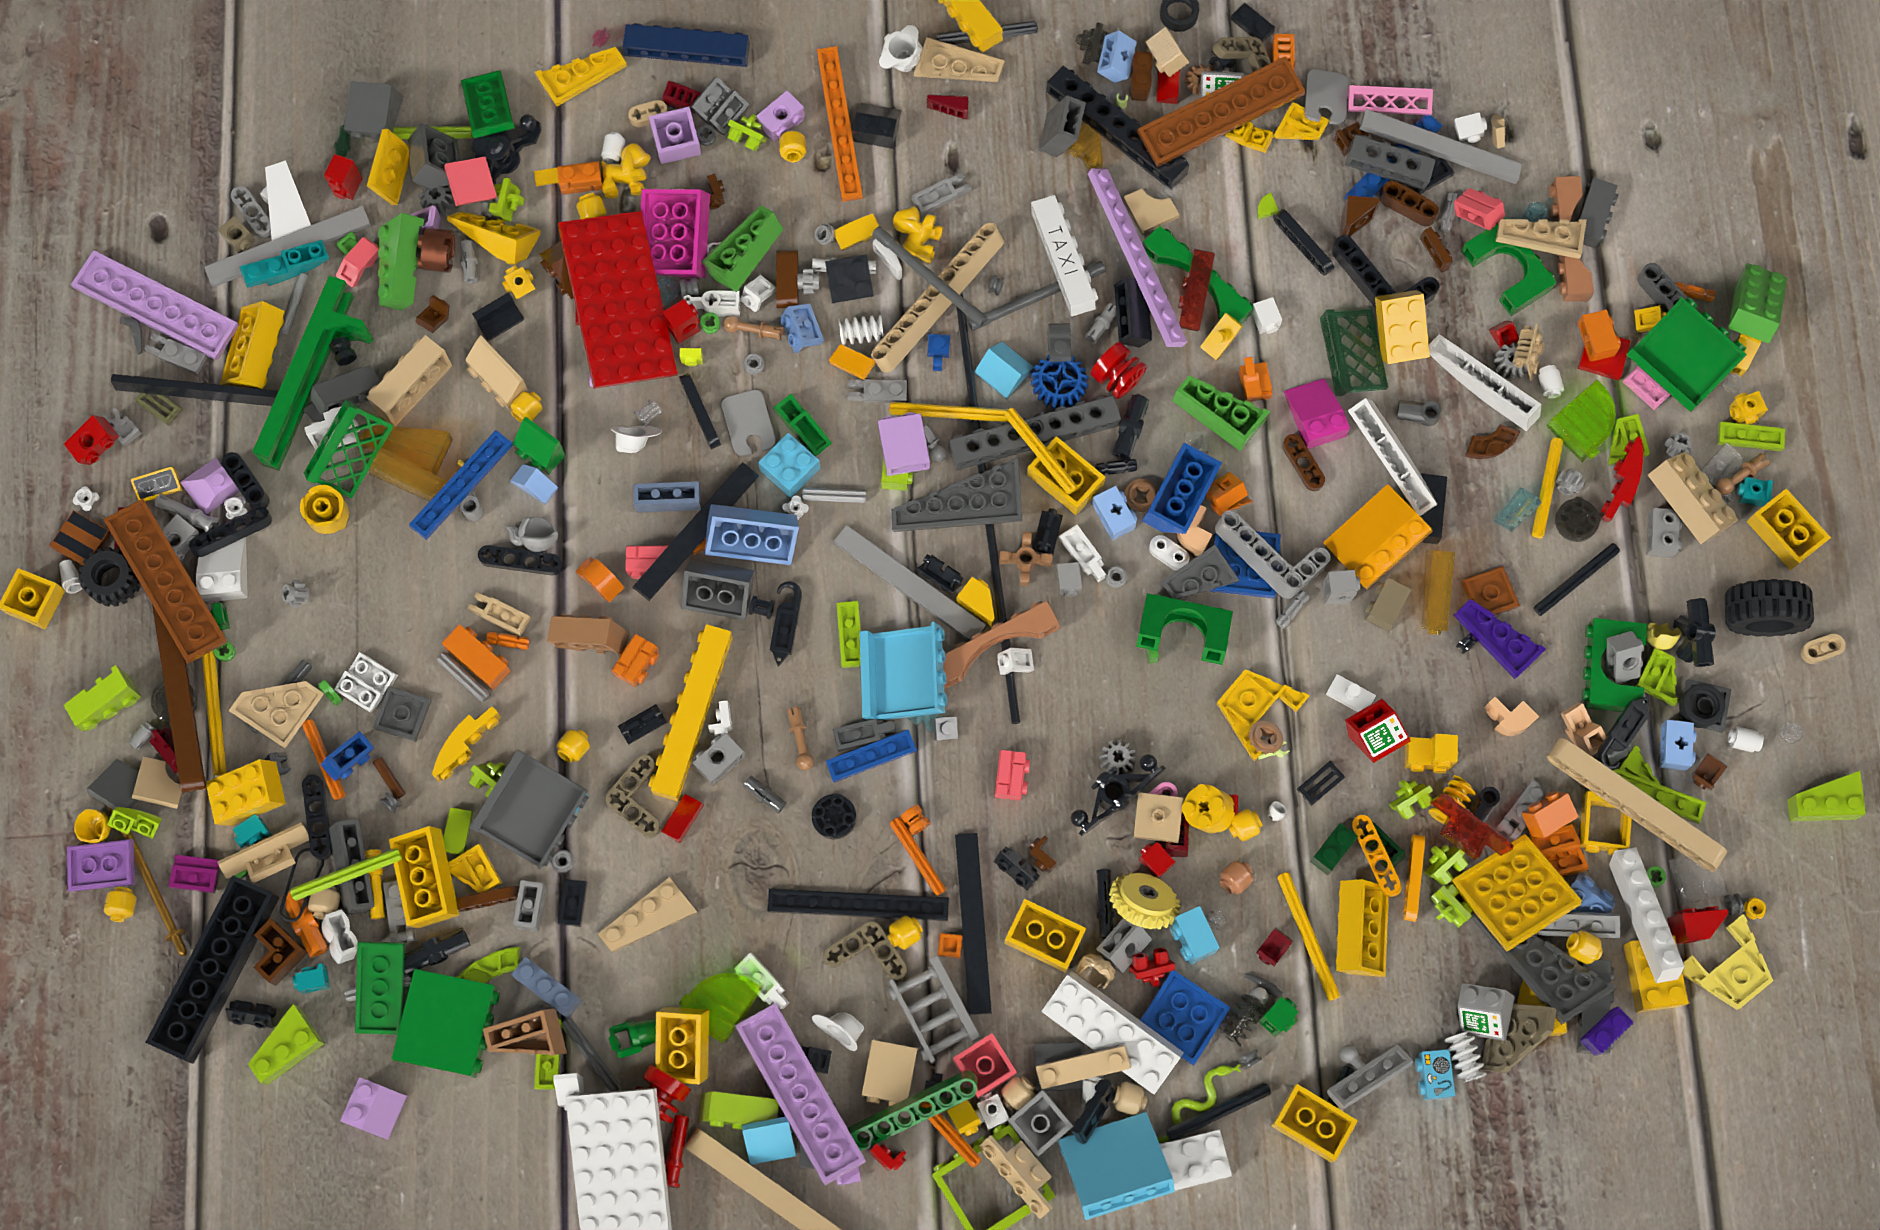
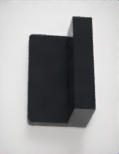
M509 292L472 313L488 341L524 321L523 315L515 305Z

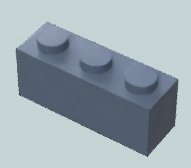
M699 481L633 484L634 507L637 513L701 509V487Z
M527 957L521 961L511 974L554 1009L556 1008L567 1019L571 1017L582 1002L579 997Z

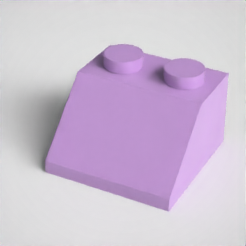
M359 1077L340 1121L389 1140L407 1096Z

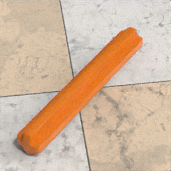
M308 719L303 722L302 727L333 799L336 801L340 800L346 794L340 780L334 781L321 766V763L328 756V752L315 722L312 719Z
M901 818L893 819L890 822L891 828L936 896L943 894L946 891V887Z
M923 1101L920 1103V1105L924 1108L932 1106L927 1101ZM940 1113L928 1118L971 1167L975 1168L980 1164V1156Z

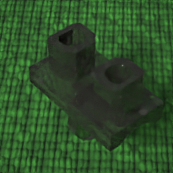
M1099 22L1096 23L1095 28L1090 29V31L1084 30L1083 34H1078L1075 42L1080 45L1079 49L1085 51L1082 63L1087 65L1091 61L1099 63L1102 49L1098 48V45H1103L1105 36L1110 34L1102 30L1103 24Z

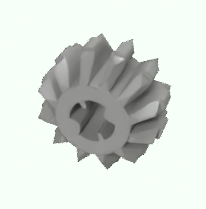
M1514 343L1509 347L1503 345L1501 350L1496 352L1495 356L1497 358L1493 361L1494 365H1497L1496 372L1502 371V377L1505 378L1506 375H1509L1510 380H1513L1515 376L1520 379L1524 375L1523 373L1528 372L1525 365L1522 368L1514 366L1513 359L1517 351Z
M1118 739L1116 746L1113 741H1109V748L1103 746L1101 750L1105 754H1100L1099 759L1104 762L1100 764V767H1108L1107 772L1116 768L1118 771L1115 774H1119L1120 771L1122 774H1128L1127 769L1133 771L1134 766L1131 763H1136L1137 758L1132 756L1136 752L1135 749L1127 750L1130 746L1129 742L1121 746L1122 741ZM1117 755H1121V756H1122V759H1121L1122 762H1120V760H1119L1118 763L1115 762V761H1114L1115 756L1117 757Z

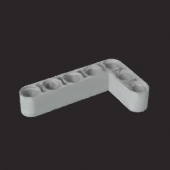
M1231 510L1225 511L1215 525L1216 533L1281 597L1291 599L1322 572L1330 561L1329 552L1324 548L1318 547L1292 567L1236 512Z

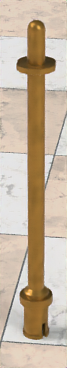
M105 805L110 815H112L114 810L109 806ZM130 831L128 835L121 832L125 840H134V861L169 933L165 940L167 942L173 941L178 954L185 956L187 949L181 938L185 931L183 929L177 930L132 832Z

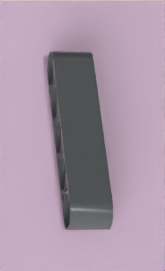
M1656 263L1646 264L1638 275L1639 285L1658 306L1660 305L1663 312H1668L1679 301L1680 297L1687 298ZM1646 273L1651 274L1653 278H1649ZM1660 289H1664L1667 294L1662 293Z

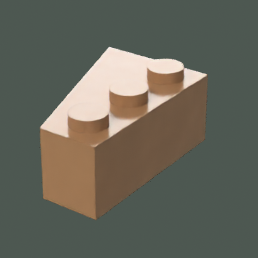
M560 614V617L551 616L547 642L556 648L576 651L593 649L597 650L598 654H604L605 650L613 651L620 657L627 647L629 632L608 616H600L599 619L588 615H580V618L569 614Z
M556 1008L541 1010L483 1029L488 1052L548 1055L567 1053Z

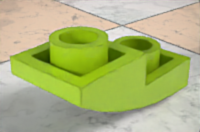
M115 807L107 825L127 835L132 829L153 839L162 818L136 809Z

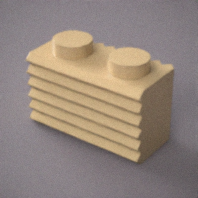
M1166 27L1146 41L1149 47L1146 51L1152 53L1153 60L1156 58L1157 62L1154 64L1160 73L1165 72L1171 77L1172 74H1175L1179 69L1189 64L1187 57L1174 36Z

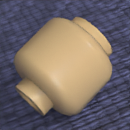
M335 887L314 893L310 896L308 909L313 913V917L324 920L326 914L338 910L341 896Z
M1024 1076L1021 1078L1013 1077L1001 1090L1004 1098L1002 1103L1011 1111L1013 1109L1019 1111L1035 1097V1086Z
M1122 1082L1120 1086L1116 1085L1114 1089L1115 1094L1111 1102L1114 1103L1117 1111L1136 1115L1140 1109H1145L1147 1096H1144L1143 1087L1129 1082Z

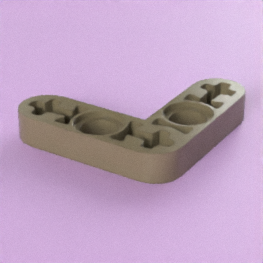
M1221 37L1212 47L1213 52L1219 58L1248 59L1253 72L1262 68L1259 63L1263 67L1271 64L1263 43L1256 37Z
M641 755L608 791L605 800L610 809L647 838H653L660 832L659 822L631 799L654 773L656 768L652 757ZM642 761L644 763L650 761V769H643L640 773L643 777L642 779H640L639 776L633 772L634 769H636V771L639 772L642 768L640 763ZM628 777H634L637 780V784L633 788H627L624 784L625 780ZM613 795L616 797L621 795L619 798L625 804L622 812L619 811L622 807L618 803L611 804L613 802L611 799ZM630 808H637L639 810V815L636 819H629L627 817V811ZM642 818L648 824L654 823L653 827L655 830L653 832L650 830L645 832L646 827L640 822Z
M876 922L865 923L827 948L823 954L825 964L828 967L837 968L862 951L870 948L890 979L900 981L907 973L905 963L890 943L881 926ZM867 928H877V938L880 940L883 937L885 940L878 942L873 947L871 944L875 943V940L872 936H866L868 933ZM850 939L858 940L859 948L855 951L848 950L846 947L847 941ZM842 945L848 956L844 957L842 953L837 957L838 962L835 963L833 960L829 962V953L837 954L841 951L838 946ZM886 945L890 948L891 953L888 957L883 958L878 955L877 951L880 946ZM893 956L897 958L893 960L894 964L897 967H902L900 970L901 975L899 976L896 973L893 975L890 973L893 970L890 963L887 966L884 965V962L890 961Z

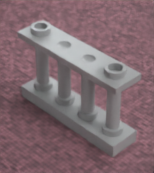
M938 956L929 959L931 966L927 967L928 970L897 986L894 980L891 979L889 980L890 987L887 988L892 1000H898L922 1046L919 1049L925 1062L929 1060L931 1065L935 1063L933 1055L962 1039H970L971 1043L980 1039V1035ZM930 978H938L941 984L938 987L939 990L909 1006L906 1005L901 996L902 993ZM942 998L944 1000L946 998L949 999L952 1006L949 1007L948 1011L917 1026L911 1014ZM953 1018L955 1020L959 1018L962 1027L959 1028L960 1031L929 1047L927 1046L922 1036L923 1034Z

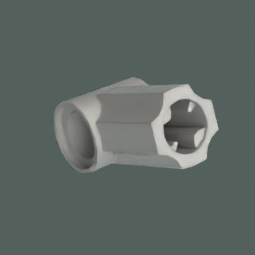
M473 489L459 504L464 517L472 522L478 521L483 515V509ZM476 506L473 511H467L469 507Z

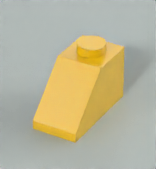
M971 577L958 594L956 603L992 627L995 618L988 584L980 578L976 580L974 577Z

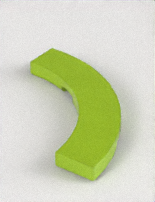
M513 947L493 952L473 962L456 978L487 983L502 974L513 972L520 964V948Z

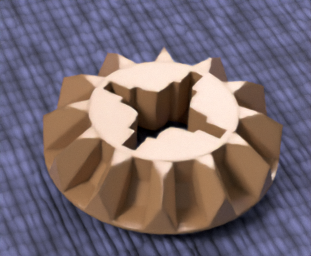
M1200 64L1199 66H1192L1187 71L1185 83L1192 93L1199 95L1200 84L1198 85V77H1201V71H1214L1210 68V65L1203 66Z
M1147 479L1132 481L1125 490L1127 506L1132 508L1134 512H1146L1158 488ZM1137 491L1141 494L1147 493L1145 497L1146 502L1142 499L1136 500L1138 497Z
M1259 721L1250 728L1248 737L1251 741L1250 745L1256 748V752L1261 751L1265 755L1268 753L1274 754L1281 748L1283 735L1275 724L1269 721ZM1262 736H1264V737H1267V736L1270 737V736H1271V738H1270L1268 741H1266V740H1263V741L1260 740V738H1261Z

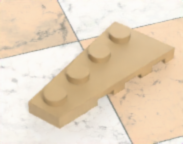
M926 38L918 65L914 70V77L999 82L1005 61Z
M1500 219L1496 242L1580 259L1586 220L1569 222V219H1560L1559 222H1548L1547 219H1539L1538 222H1529L1527 219Z
M669 877L598 933V935L613 953L698 912Z

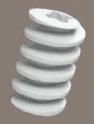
M878 315L877 321H875L873 316H870L868 322L862 316L860 323H858L856 317H853L852 323L849 322L848 318H844L843 324L839 320L840 338L843 345L846 344L847 338H849L851 344H854L855 338L858 339L859 343H863V339L866 337L868 343H870L872 336L875 337L876 342H879L880 337L883 336L881 315Z
M1468 1032L1445 1039V1043H1453L1448 1050L1449 1052H1456L1451 1057V1060L1459 1061L1454 1066V1069L1462 1070L1457 1075V1078L1465 1079L1464 1082L1487 1075L1486 1072H1479V1069L1484 1064L1476 1063V1060L1481 1055L1473 1054V1051L1478 1046L1470 1045V1042L1475 1037L1467 1036Z

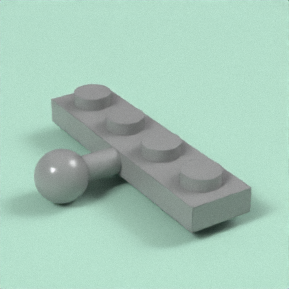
M1569 912L1535 935L1570 936L1574 932L1583 930L1599 938H1620V914Z
M1397 1044L1365 1065L1358 1058L1357 1049L1352 1045H1346L1340 1050V1058L1345 1063H1351L1357 1071L1329 1088L1327 1095L1341 1110H1344L1412 1066L1413 1060Z

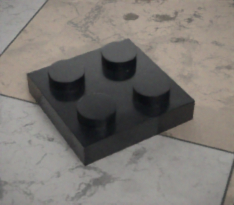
M867 254L825 261L832 304L874 296Z

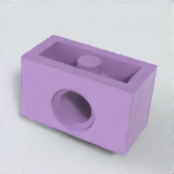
M786 91L761 111L756 118L757 122L762 124L761 129L775 142L794 125H799L803 121L805 113L804 107ZM779 116H786L785 119H778Z

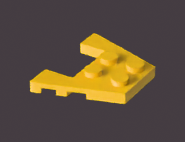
M1245 669L1216 704L1251 759L1256 761L1262 752H1256V748L1250 745L1251 741L1248 735L1252 725L1261 719L1278 698L1297 712L1310 695L1293 690L1292 687L1283 686L1271 681L1269 678Z

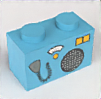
M1449 1050L1420 1052L1418 1058H1415L1416 1071L1420 1072L1421 1081H1418L1419 1094L1423 1095L1424 1100L1455 1097Z

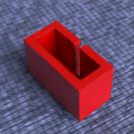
M336 154L333 155L324 174L333 195L340 199L347 198L353 200L363 179L353 160Z

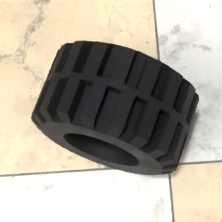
M106 547V551L100 548L97 549L98 553L94 554L91 552L89 554L90 558L83 560L85 565L84 567L80 566L79 569L82 575H78L79 581L82 582L80 585L97 603H102L108 607L112 604L116 607L119 606V602L122 604L127 603L126 599L129 597L133 599L135 597L134 591H139L140 587L137 584L140 582L120 549L115 548L114 550L111 547ZM112 568L120 569L119 577L113 584L101 586V578L106 571Z

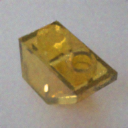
M1084 123L1080 127L1078 140L1068 150L1073 157L1081 159L1089 170L1092 168L1102 169L1101 135Z

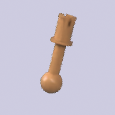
M729 316L724 320V328L730 333L742 330L758 333L761 339L768 337L781 340L784 334L783 327L768 325L766 322H761L760 325L740 322L735 316Z
M1760 453L1751 461L1744 462L1742 470L1735 475L1718 480L1716 489L1722 495L1730 494L1735 484L1747 476L1755 477L1759 470L1769 465L1768 459L1762 462L1766 455Z
M793 707V710L789 708L787 709L791 726L789 732L795 734L799 752L796 764L801 770H809L814 765V758L807 751L803 733L807 726L804 725L801 707Z

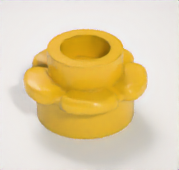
M1752 897L1748 899V902L1744 903L1743 910L1748 918L1753 920L1756 918L1761 919L1765 915L1766 905L1762 900Z

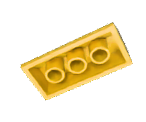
M264 301L241 307L237 321L239 326L233 335L219 385L263 389L267 383L266 375L268 368L273 362L272 354L278 344L277 336L279 329L284 323L283 315L285 311Z
M1364 879L1340 881L1336 971L1351 975L1386 977L1389 896L1385 895L1379 884Z

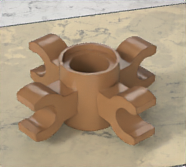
M1023 532L1022 548L1017 553L1000 551L999 564H1016L1017 568L1021 570L1020 586H1029L1030 570L1035 565L1052 566V554H1036L1031 548L1032 532ZM1024 555H1027L1032 560L1028 563H1024L1020 560V558Z

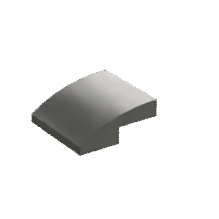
M714 77L691 104L690 109L717 132L725 135L730 129V126H728L730 119L736 121L749 104L735 90L731 91L718 77Z

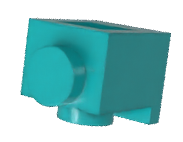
M1745 477L1737 486L1738 503L1760 507L1765 506L1771 501L1773 480L1765 481Z
M254 814L233 829L236 834L234 840L240 848L244 846L250 847L262 841L264 836L268 838L273 836L262 818L257 814Z
M320 963L317 964L318 969L315 966L302 968V972L295 973V976L292 978L294 988L298 989V992L302 994L330 989L327 966Z

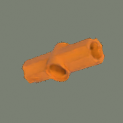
M289 891L284 905L291 919L298 916L305 898L294 900ZM307 904L300 919L290 923L297 936L301 938L309 957L313 958L325 953L329 948L319 929L320 923L317 918L313 917V913L309 911Z

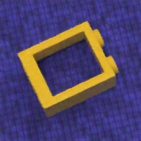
M1587 791L1582 798L1580 848H1586L1585 851L1590 853H1599V850L1608 851V855L1612 856L1614 851L1629 849L1632 819L1623 812H1621L1619 844L1588 840L1591 805L1608 808L1615 807L1594 792Z

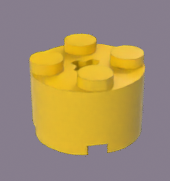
M328 485L314 486L301 499V515L315 532L332 534L346 527L349 518V507L342 495L333 487Z
M1197 785L1188 793L1181 808L1185 819L1191 826L1211 834L1225 831L1231 825L1235 816L1234 802L1230 795L1211 785Z

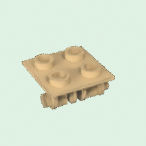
M1538 324L1535 325V329H1532L1531 326H1524L1521 329L1517 343L1519 346L1516 347L1517 351L1513 359L1515 367L1522 368L1523 365L1527 366L1530 381H1532L1533 375L1538 373V355H1542L1544 350V342H1541L1542 333L1539 332Z

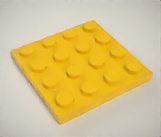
M1526 834L1451 880V884L1458 889L1462 898L1506 952L1582 904L1579 896Z

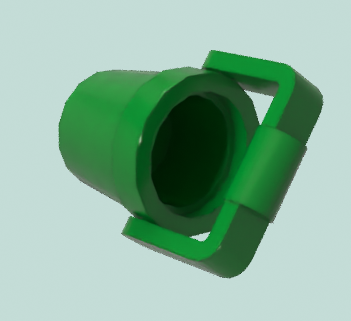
M649 1019L634 1023L628 1021L610 1027V1037L608 1040L617 1057L624 1058L640 1053L643 1048L656 1043L655 1020ZM627 1030L632 1047L620 1050L621 1046L615 1034Z

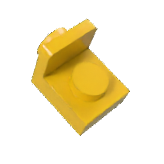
M1660 305L1634 310L1637 332L1650 331L1667 312H1663Z

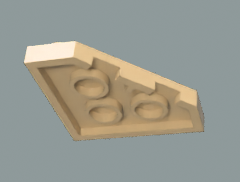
M306 681L241 692L228 711L283 748H286L324 693Z

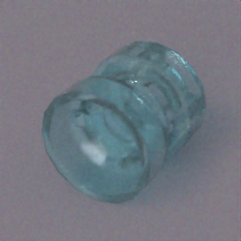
M1533 202L1528 205L1522 219H1527L1529 222H1538L1539 219H1545L1547 208L1540 202Z

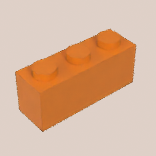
M459 624L441 644L491 690H494L511 672L507 666L509 662L500 654L498 656L494 655L491 652L493 648L486 641H478L475 638L477 634L470 627L464 628Z

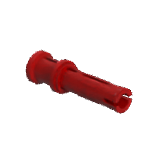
M675 1115L669 1153L664 1161L667 1187L680 1188L678 1183L680 1170L684 1167L681 1160L690 1117Z

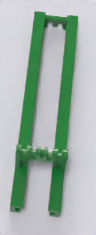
M330 275L327 278L252 451L260 459L263 466L280 471L305 413L304 409L310 401L312 386L318 382L330 355L329 344L339 337H348L350 342L361 341L367 344H371L374 340L364 321L347 316L354 296L351 292H344L347 286L345 280Z

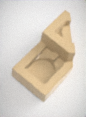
M1498 113L1491 116L1492 142L1496 148L1505 147L1504 118Z

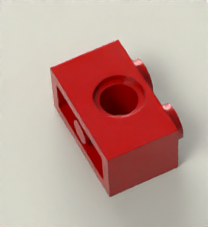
M685 299L663 312L668 330L678 345L700 332L698 312L692 303L688 304Z
M92 415L64 445L78 463L91 465L99 460L100 455L105 450L114 445V441L119 435L105 417Z

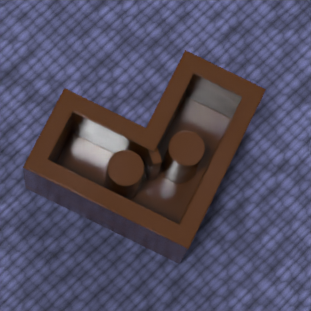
M561 241L539 254L543 260L540 263L546 273H549L552 278L556 277L559 282L556 286L563 296L566 294L570 299H573Z
M271 918L254 934L270 951L253 968L274 986H277L308 954L306 949L278 922Z

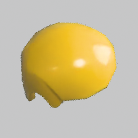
M85 809L75 820L74 832L80 841L101 843L109 836L111 827L107 825L110 818L103 811Z

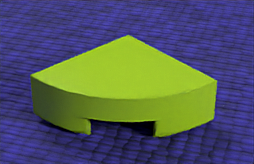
M1272 193L1266 194L1260 200L1257 209L1258 220L1272 216L1279 211Z

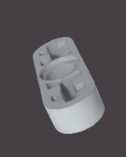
M235 187L231 191V199L258 237L262 239L271 237L270 219L246 187ZM239 194H242L247 201L246 204H244L242 200L238 197ZM257 208L258 213L255 216H247L249 209ZM261 220L267 230L263 231L257 222Z

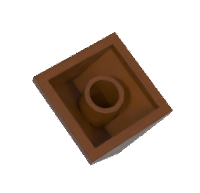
M1348 195L1341 214L1340 236L1347 235L1351 237L1372 221L1381 201L1378 198Z

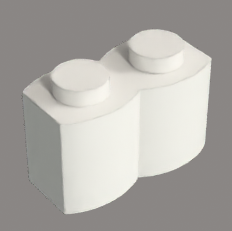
M342 910L326 914L321 924L322 934L326 941L330 943V953L337 964L354 959L357 953L358 941L349 930V919Z

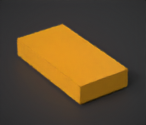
M842 344L838 346L829 359L831 365L862 380L867 377L876 364L873 359Z

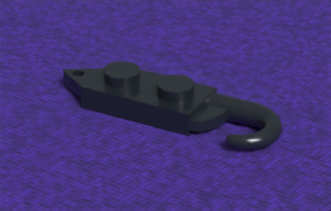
M792 581L781 583L776 591L777 594H780L784 588L789 587L794 592L792 602L780 604L776 612L769 650L773 653L778 667L789 655H792L799 618L802 590L798 584Z
M1649 696L1637 701H1629L1597 751V760L1612 771L1617 769L1620 763L1616 762L1614 765L1607 764L1605 755L1609 749L1620 752L1629 747L1650 715L1648 712Z

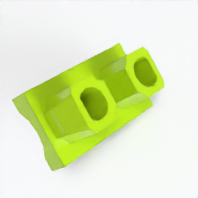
M752 114L750 118L742 117L741 122L745 123L746 127L731 119L728 123V126L731 128L727 138L739 143L744 133L749 136L745 147L755 152L761 145V142L765 144L768 139L753 130L754 128L758 130L762 128V124L757 122V115Z
M504 178L503 183L495 184L494 186L497 198L499 199L498 202L490 203L489 212L494 216L501 217L506 222H511L513 212L516 211L517 206L524 205L525 199L520 196L521 191L519 187L514 185L510 178Z
M490 761L487 766L483 763L478 766L476 764L473 765L470 769L473 774L469 783L479 789L486 782L490 785L485 793L486 797H488L503 774L505 764L499 762L495 765Z
M1403 779L1399 781L1400 789L1395 791L1399 798L1389 803L1392 810L1398 811L1400 816L1407 820L1416 814L1411 804L1417 801L1422 809L1433 804L1430 795L1433 790L1430 785L1425 786L1421 783L1417 786L1414 780L1407 783Z
M1444 845L1440 849L1437 846H1433L1430 849L1433 856L1429 859L1432 865L1424 873L1428 877L1434 878L1441 885H1447L1453 878L1447 871L1451 866L1456 871H1461L1468 865L1463 856L1466 851L1462 847L1452 846L1448 848V846Z
M1453 884L1446 887L1442 886L1430 897L1436 904L1434 907L1440 912L1436 918L1440 921L1445 917L1449 923L1453 922L1459 928L1472 917L1471 912L1473 910L1466 901H1463L1461 904L1458 902L1455 896L1459 892Z

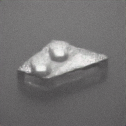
M1725 443L1702 468L1701 472L1706 474L1709 483L1716 489L1718 480L1730 478L1738 472L1743 457L1728 443ZM1733 491L1728 495L1721 494L1727 503L1731 502L1734 498V495H1732Z

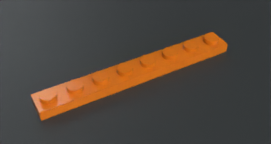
M837 46L817 49L842 202L863 199Z

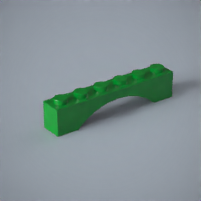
M1159 225L1142 242L1148 257L1153 262L1182 269L1197 278L1207 288L1217 308L1218 319L1221 320L1224 314L1228 313L1242 324L1251 316L1253 306L1249 299L1241 297L1233 285L1225 283L1221 279L1217 271L1209 269L1199 256H1194L1186 244L1178 242L1174 238L1170 230L1164 229Z

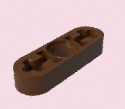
M1296 434L1286 436L1282 445L1283 451L1305 487L1313 492L1319 491L1325 483L1323 472L1300 436ZM1290 441L1292 443H1297L1296 450L1299 454H1297L1296 457H1294V455L1296 454L1294 447H1288ZM1306 458L1310 465L1302 468L1298 465V459ZM1312 468L1314 469V470H1312V473H1311L1312 476H1313V478H1314V479H1317V478L1320 479L1319 482H1318V485H1316L1315 482H1314V483H1311V482H1310L1311 479H1312V477H1311L1310 473H1308V472H1309Z
M510 886L459 897L456 899L459 912L515 901L518 898L520 886Z

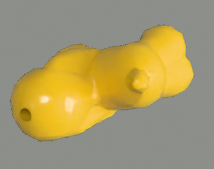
M631 143L622 150L621 164L601 162L604 179L602 189L606 198L614 199L618 197V189L615 183L629 185L631 195H642V189H645L644 184L638 181L646 179L645 170L642 168L648 165L651 157L638 144Z
M915 206L897 211L893 217L894 228L908 235L903 247L913 256L931 264L935 256L934 246L924 244L929 239L937 241L941 239L943 227L934 226L936 216L928 214L923 222H920V212Z

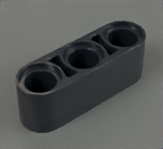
M235 452L227 453L222 459V465L246 501L253 509L268 507L270 499L245 461ZM239 462L236 467L230 468L232 463ZM250 478L247 484L242 485L244 479ZM256 495H261L258 501H253Z

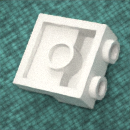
M341 407L332 408L330 411L323 413L324 421L315 422L310 426L304 427L306 435L315 450H317ZM354 419V426H359L357 420ZM354 432L343 437L344 445L356 442Z

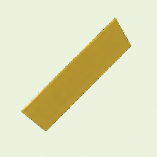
M557 167L534 171L536 186L559 183Z

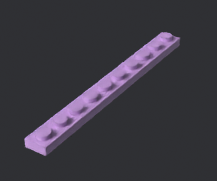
M1092 168L1087 174L1166 346L1183 347L1187 343L1186 337L1108 169Z

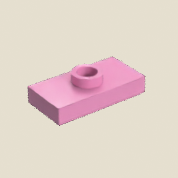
M1639 366L1623 380V383L1654 411L1670 395Z

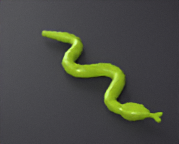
M1240 1064L1235 1068L1220 1065L1209 1070L1204 1077V1085L1208 1096L1207 1101L1201 1103L1186 1098L1176 1101L1171 1108V1118L1174 1126L1182 1123L1180 1111L1184 1107L1205 1112L1215 1106L1217 1095L1212 1078L1215 1075H1229L1235 1070L1240 1073L1241 1070L1238 1069ZM1167 1135L1157 1138L1159 1143L1172 1142L1168 1139Z

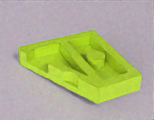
M1654 648L1635 687H1644L1645 693L1675 706L1678 702L1675 692V686L1677 685L1674 673L1676 668L1675 657Z

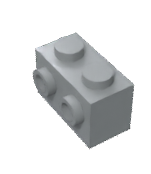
M1653 508L1649 512L1646 556L1673 558L1678 551L1680 552L1682 539L1679 538V531L1682 529L1683 521L1675 510Z

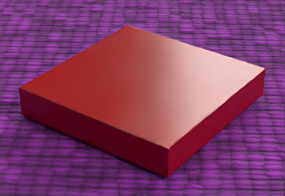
M1619 337L1621 345L1615 356L1591 362L1584 345L1578 369L1619 381L1631 340Z

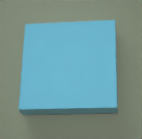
M786 1117L742 1125L750 1165L796 1156L790 1124Z

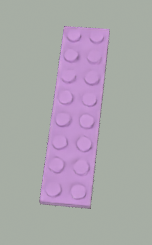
M93 250L71 284L74 289L137 319L139 322L206 354L216 361L239 326L237 322Z
M776 1003L735 1025L824 1186L865 1163L866 1161Z

